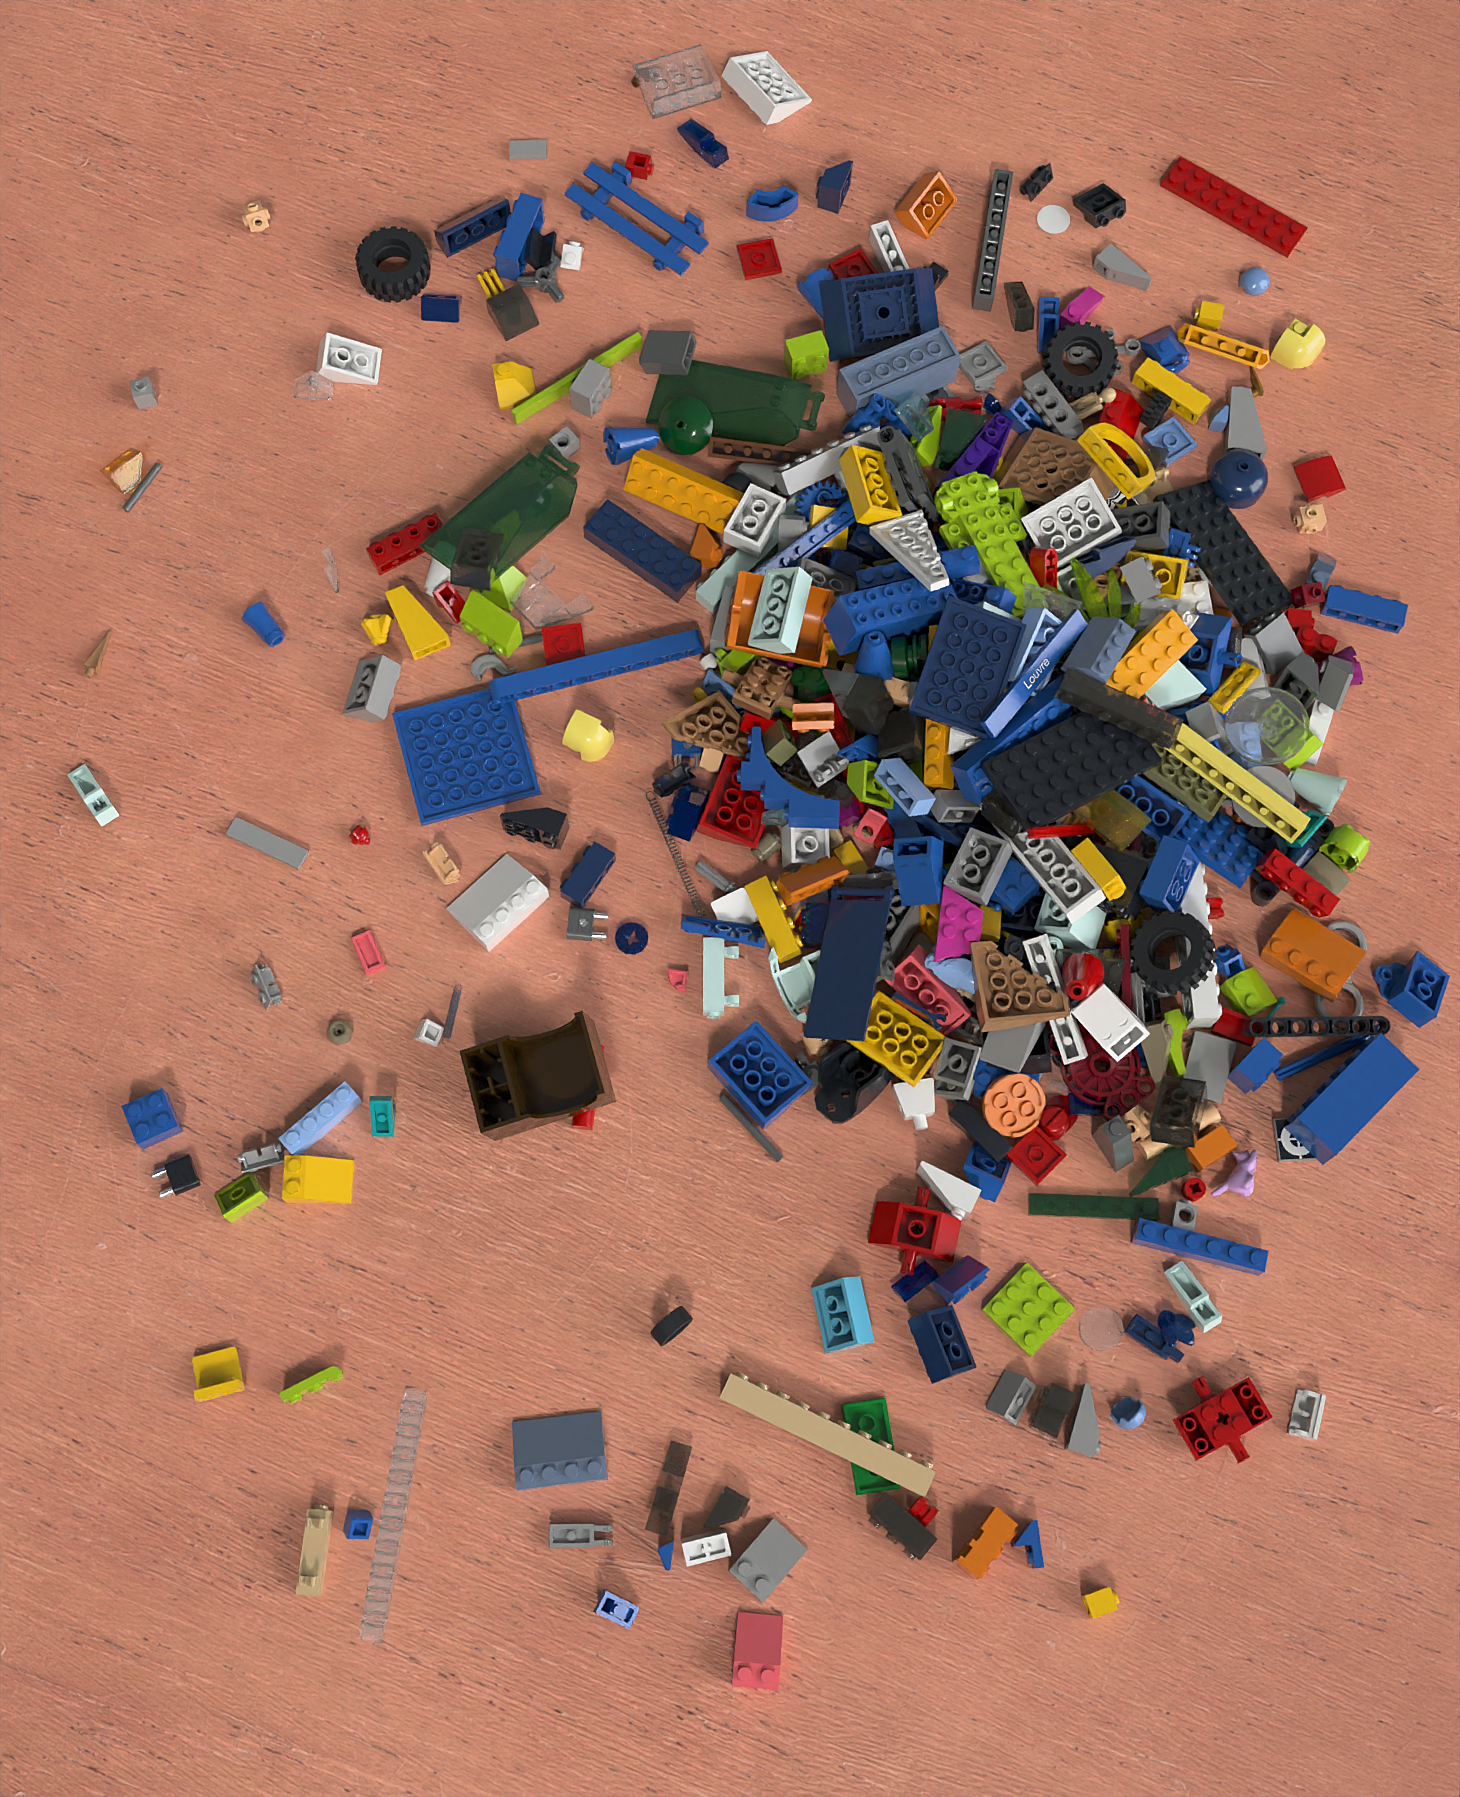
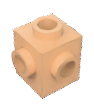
M260 200L242 205L245 214L241 216L245 226H249L251 232H260L269 227L267 220L270 219L267 208L262 207Z
M1306 504L1299 507L1293 518L1294 525L1298 528L1299 534H1313L1317 531H1322L1327 522L1323 504Z
M1140 1104L1121 1117L1131 1132L1133 1142L1139 1137L1142 1140L1152 1133L1150 1128L1156 1124L1151 1114L1145 1111Z

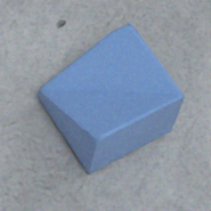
M1225 405L1210 414L1208 430L1224 431L1228 420L1229 406Z

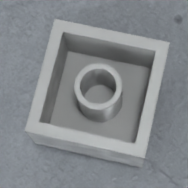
M591 359L587 361L569 388L573 410L591 419L595 413L600 411L602 402L612 392L609 368Z

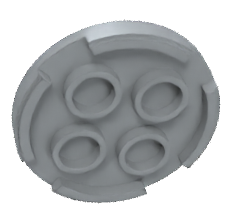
M1256 766L1246 770L1290 804L1294 805L1295 793L1293 785L1282 771L1270 766ZM1231 799L1234 811L1244 823L1257 828L1269 827Z

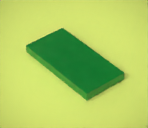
M886 1397L841 1404L844 1422L851 1425L849 1430L856 1433L862 1430L872 1435L870 1440L876 1443L879 1440H883L891 1444V1450L894 1451ZM851 1462L856 1496L901 1489L899 1484Z

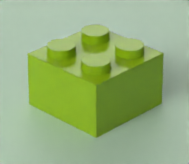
M822 330L785 340L784 364L791 380L802 379L808 375L820 374L827 370L829 348Z

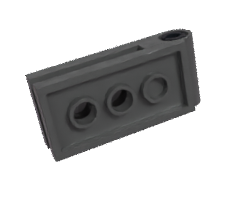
M891 426L883 427L878 432L877 439L886 460V464H884L885 469L893 478L890 480L891 485L899 494L897 496L898 503L901 507L905 508L907 514L921 510L918 501L922 508L926 507L930 513L937 510L913 445L900 429L895 430Z

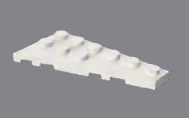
M922 510L870 527V535L928 590L934 591L949 585L948 575L940 561V555L937 553L936 544L931 531L927 527V521L923 517Z

